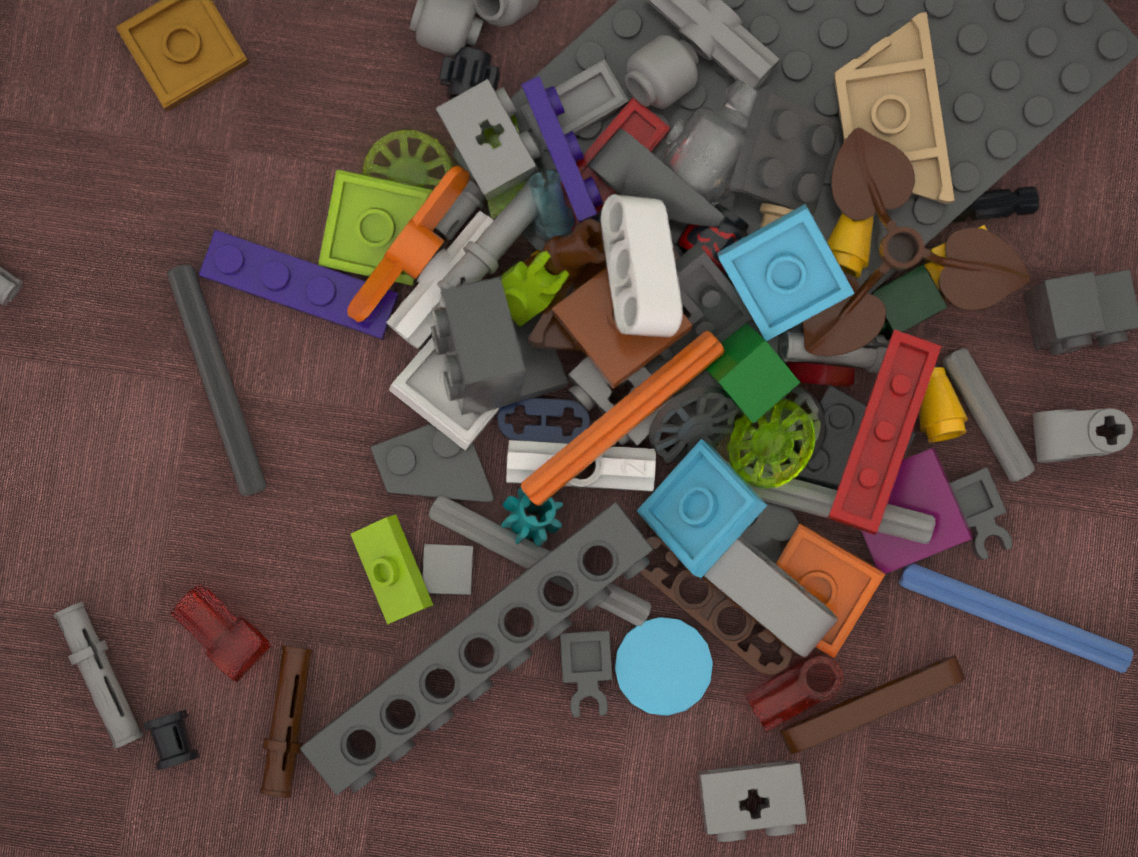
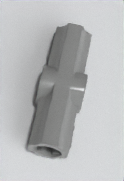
M646 0L679 29L678 34L680 37L687 41L697 54L707 61L713 59L729 76L731 75L750 93L765 81L780 61L776 55L742 26L743 22L740 17L722 0Z

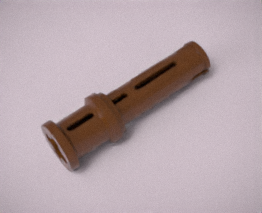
M586 219L578 223L574 232L566 236L556 235L549 238L543 247V251H541L548 252L551 255L544 265L545 270L552 275H558L563 270H566L570 273L568 278L577 275L581 266L589 262L597 264L605 261L606 255L601 224L596 220ZM539 253L522 262L529 267ZM509 269L500 272L493 277L486 278L484 280L500 277Z

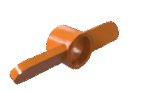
M458 165L452 167L445 174L352 299L347 310L349 317L356 322L365 320L402 271L416 280L445 241L435 234L433 230L467 186L470 179V174L467 170Z

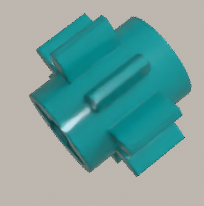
M520 487L518 489L519 499L508 496L502 504L506 510L510 511V514L501 526L502 528L510 527L512 532L517 534L515 538L516 544H519L525 538H533L534 543L537 546H541L547 540L546 531L555 534L562 527L561 522L554 519L556 512L563 506V503L554 502L552 497H550L543 504L537 506L531 502ZM527 509L529 514L537 513L540 519L537 521L535 516L527 517L524 511Z

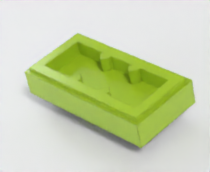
M396 514L351 533L387 625L433 606Z

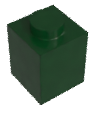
M924 264L871 293L878 297L885 305L886 317L878 334L884 332L888 340H890L894 329L904 333L947 308Z

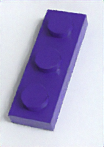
M540 76L522 83L525 95L579 223L586 219L599 220L595 207L602 205L603 201L593 177L583 180L576 162L584 159L574 132L571 131L564 134L557 116L564 114L565 111L555 87L551 86L545 89Z

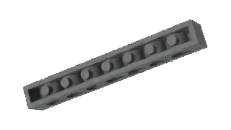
M617 500L308 739L300 747L301 751L336 796L347 787L353 793H356L377 776L372 768L388 757L394 763L416 745L412 737L427 726L431 733H433L455 715L450 707L464 696L470 702H473L490 689L494 683L489 677L505 665L509 672H511L530 658L533 652L529 649V646L544 635L550 642L572 625L567 616L584 605L590 611L612 593L607 585L621 574L628 581L651 563L646 555L653 550L652 545ZM603 546L611 552L613 563L604 572H593L585 565V552L590 547ZM561 576L570 581L573 586V595L568 601L557 603L548 598L545 592V584L552 577ZM515 607L527 609L533 616V627L524 633H517L511 630L506 622L507 612ZM475 638L488 640L494 648V658L486 663H478L472 660L467 651L468 642ZM441 668L449 671L455 680L454 689L448 693L435 691L429 683V673L432 670ZM397 699L409 701L415 709V719L409 723L396 721L390 713L391 702ZM356 730L370 732L376 740L375 751L362 753L356 750L351 741L352 733Z

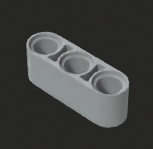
M742 535L737 538L704 575L787 646L803 657H807L838 621L837 616L825 604Z

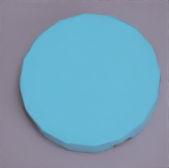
M658 617L646 620L642 626H635L626 633L616 652L615 673L619 688L631 704L650 714L668 716L686 711L702 698L711 682L713 662L708 644L695 628L679 619Z

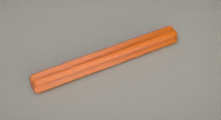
M709 331L703 332L521 483L522 491L535 505L543 504L721 357L725 350L720 341Z

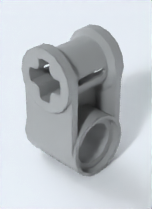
M1107 408L1082 411L1065 409L1032 414L1037 463L1081 459V457L1108 455L1126 447L1133 435L1131 420L1118 409ZM1104 422L1106 428H1114L1116 433L1115 437L1108 439V441L1104 436H1097L1096 428L1104 425Z

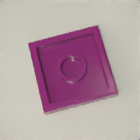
M934 447L902 460L887 503L932 515L935 518V527L930 542L922 544L881 532L873 535L861 530L876 567L884 571L885 574L973 538Z

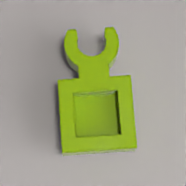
M548 252L539 253L529 267L522 261H519L500 276L511 319L520 327L549 306L556 296L555 293L560 290L569 277L570 273L566 270H563L558 275H552L545 270L544 265L551 256Z

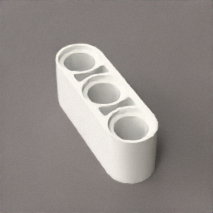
M611 195L605 201L602 208L601 229L617 327L624 334L671 337L678 331L681 324L682 303L665 205L658 199Z

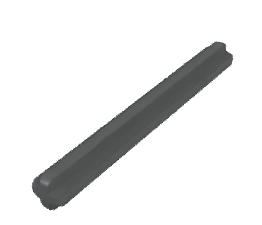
M190 264L174 267L168 271L167 276L239 492L243 496L260 493L266 489L267 485L195 270Z

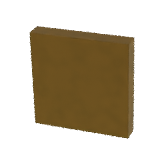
M161 0L116 26V29L166 112L250 64L212 0Z

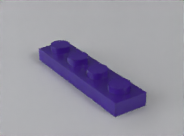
M218 230L214 231L199 272L201 278L380 340H384L388 329L386 322L393 315L399 298L397 292L388 290L371 314L365 320L356 322L348 316L347 310L350 302L364 285L365 281Z

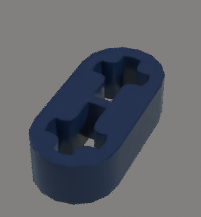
M531 398L501 407L497 417L498 427L503 436L508 440L569 444L590 426L589 414L585 407L571 400ZM516 407L525 408L526 416L541 418V425H525L523 433L517 434L514 433L513 425L505 423L506 416L515 414ZM564 410H573L574 418L582 420V427L574 428L572 436H563L561 427L546 426V418L559 419L563 417Z

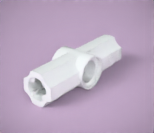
M481 211L476 214L447 250H440L431 259L417 279L418 285L403 300L395 313L386 322L399 336L419 351L432 336L431 326L435 325L432 310L439 308L441 291L437 283L465 254L463 248L469 241L476 242L494 221ZM461 280L454 287L458 286Z
M509 440L506 482L521 484L568 444ZM612 446L595 460L596 468L590 477L581 480L573 478L564 485L579 489L599 488L654 492L656 450Z

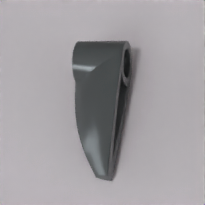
M621 128L588 164V167L594 174L620 195L661 200L665 205L668 219L709 227H718L726 220L725 216Z

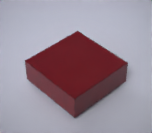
M787 362V367L801 383L843 387L854 385L855 368Z

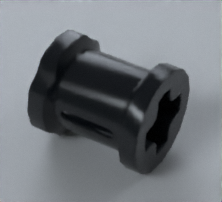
M186 710L143 723L144 729L151 731L159 758L155 763L157 770L200 757L199 751L192 748L184 721L188 717Z

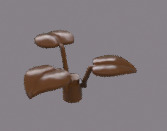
M856 128L849 134L838 151L832 170L831 189L836 205L849 219L862 221L877 212L879 220L888 231L879 246V254L883 263L861 287L852 275L844 273L855 294L802 322L804 348L813 355L836 356L855 351L871 342L882 329L886 317V308L878 297L868 292L891 268L904 270L915 265L921 258L936 265L944 266L939 276L941 292L954 306L971 311L983 310L994 306L1014 291L1028 284L1030 281L1029 272L1017 252L1007 242L988 230L970 227L953 232L946 240V257H942L924 248L923 239L916 230L910 227H898L896 222L888 216L886 209H897L903 206L910 198L915 185L913 166L907 156L895 145L870 134L862 128Z

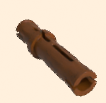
M282 645L269 738H264L262 747L267 749L262 787L259 793L268 796L291 798L296 754L302 753L300 747L303 743L298 741L313 650Z

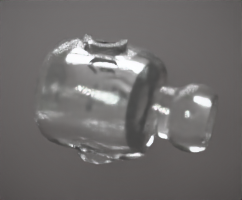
M742 81L734 82L727 88L724 94V104L719 111L709 107L699 108L686 121L680 119L664 142L668 147L662 156V162L710 204H719L725 201L733 191L739 192L731 189L730 185L758 92Z

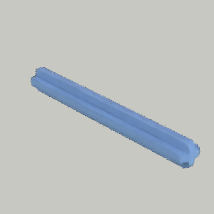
M915 563L905 566L902 570L899 584L906 589L1120 673H1125L1131 664L1133 650L1129 647Z

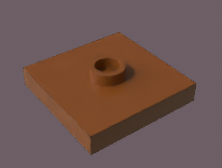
M607 267L552 308V314L613 389L691 331L693 326L682 312L679 329L671 337L621 333L615 321Z

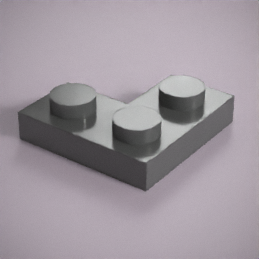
M698 243L675 261L681 303L684 305L682 312L693 326L691 331L660 353L667 362L703 332L709 331L722 343L752 319L736 288Z

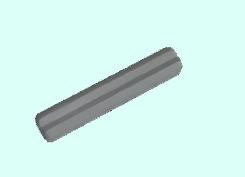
M960 348L943 359L944 367L1009 480L1012 482L1019 481L1035 471L1034 464L969 351L966 348Z

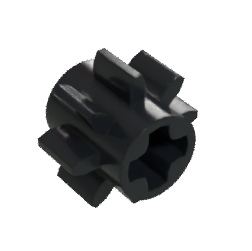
M461 47L455 55V59L444 56L439 80H441V85L449 86L447 97L453 99L487 79L494 91H496L500 73L498 72V67L490 66L492 55L479 49Z

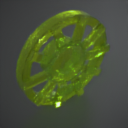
M406 129L389 133L374 143L365 158L362 174L371 176L372 171L388 175V180L419 187H425L426 184L437 186L442 179L429 177L428 170L443 164L446 174L453 166L446 149L434 137L418 130ZM407 137L422 140L414 156L409 155ZM399 139L400 158H397L387 148V143ZM430 145L440 157L424 163L421 158ZM379 150L392 163L390 168L372 164Z
M784 398L767 411L773 410L771 422H767L765 414L758 419L760 425L758 429L750 426L752 421L745 414L741 419H737L734 422L735 428L730 442L727 444L730 463L741 478L751 486L768 489L788 483L805 468L813 453L815 428L812 419L799 405ZM783 409L793 411L780 425L779 422ZM800 418L803 430L787 431ZM745 432L752 435L751 440L742 441ZM803 439L799 454L792 451L794 440ZM740 450H752L740 460ZM788 457L794 460L787 469L781 471L780 464L787 460ZM758 458L752 476H750L744 468ZM765 464L771 465L774 476L761 478Z

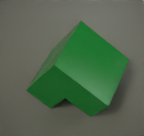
M747 323L721 343L725 350L723 355L705 369L752 423L756 422L800 383L768 342Z

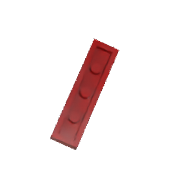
M895 329L892 332L829 511L828 519L873 535L878 532L941 349L940 345Z

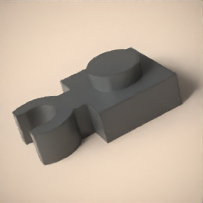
M983 468L950 482L969 528L972 527L973 529L972 550L979 560L989 558L984 543L990 535L995 536L999 540L1003 550L1012 548L1013 543L1010 534L1004 528L997 526L994 520L995 517L1007 512L988 468Z
M609 630L561 633L563 683L577 682L578 688L570 701L572 715L580 717L579 704L583 698L590 696L598 701L599 715L605 716L608 702L604 693L598 689V681L612 680Z

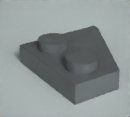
M432 424L370 447L387 493L432 498L445 496L448 499L483 503L495 501L474 443L465 451Z

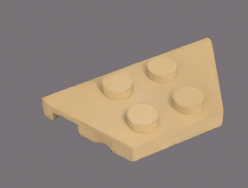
M923 12L914 16L910 22L890 36H886L874 44L863 55L853 59L837 70L833 77L843 143L854 129L862 128L870 134L895 145L907 156L913 166L915 185L912 194L948 204L953 203L955 199L927 12Z

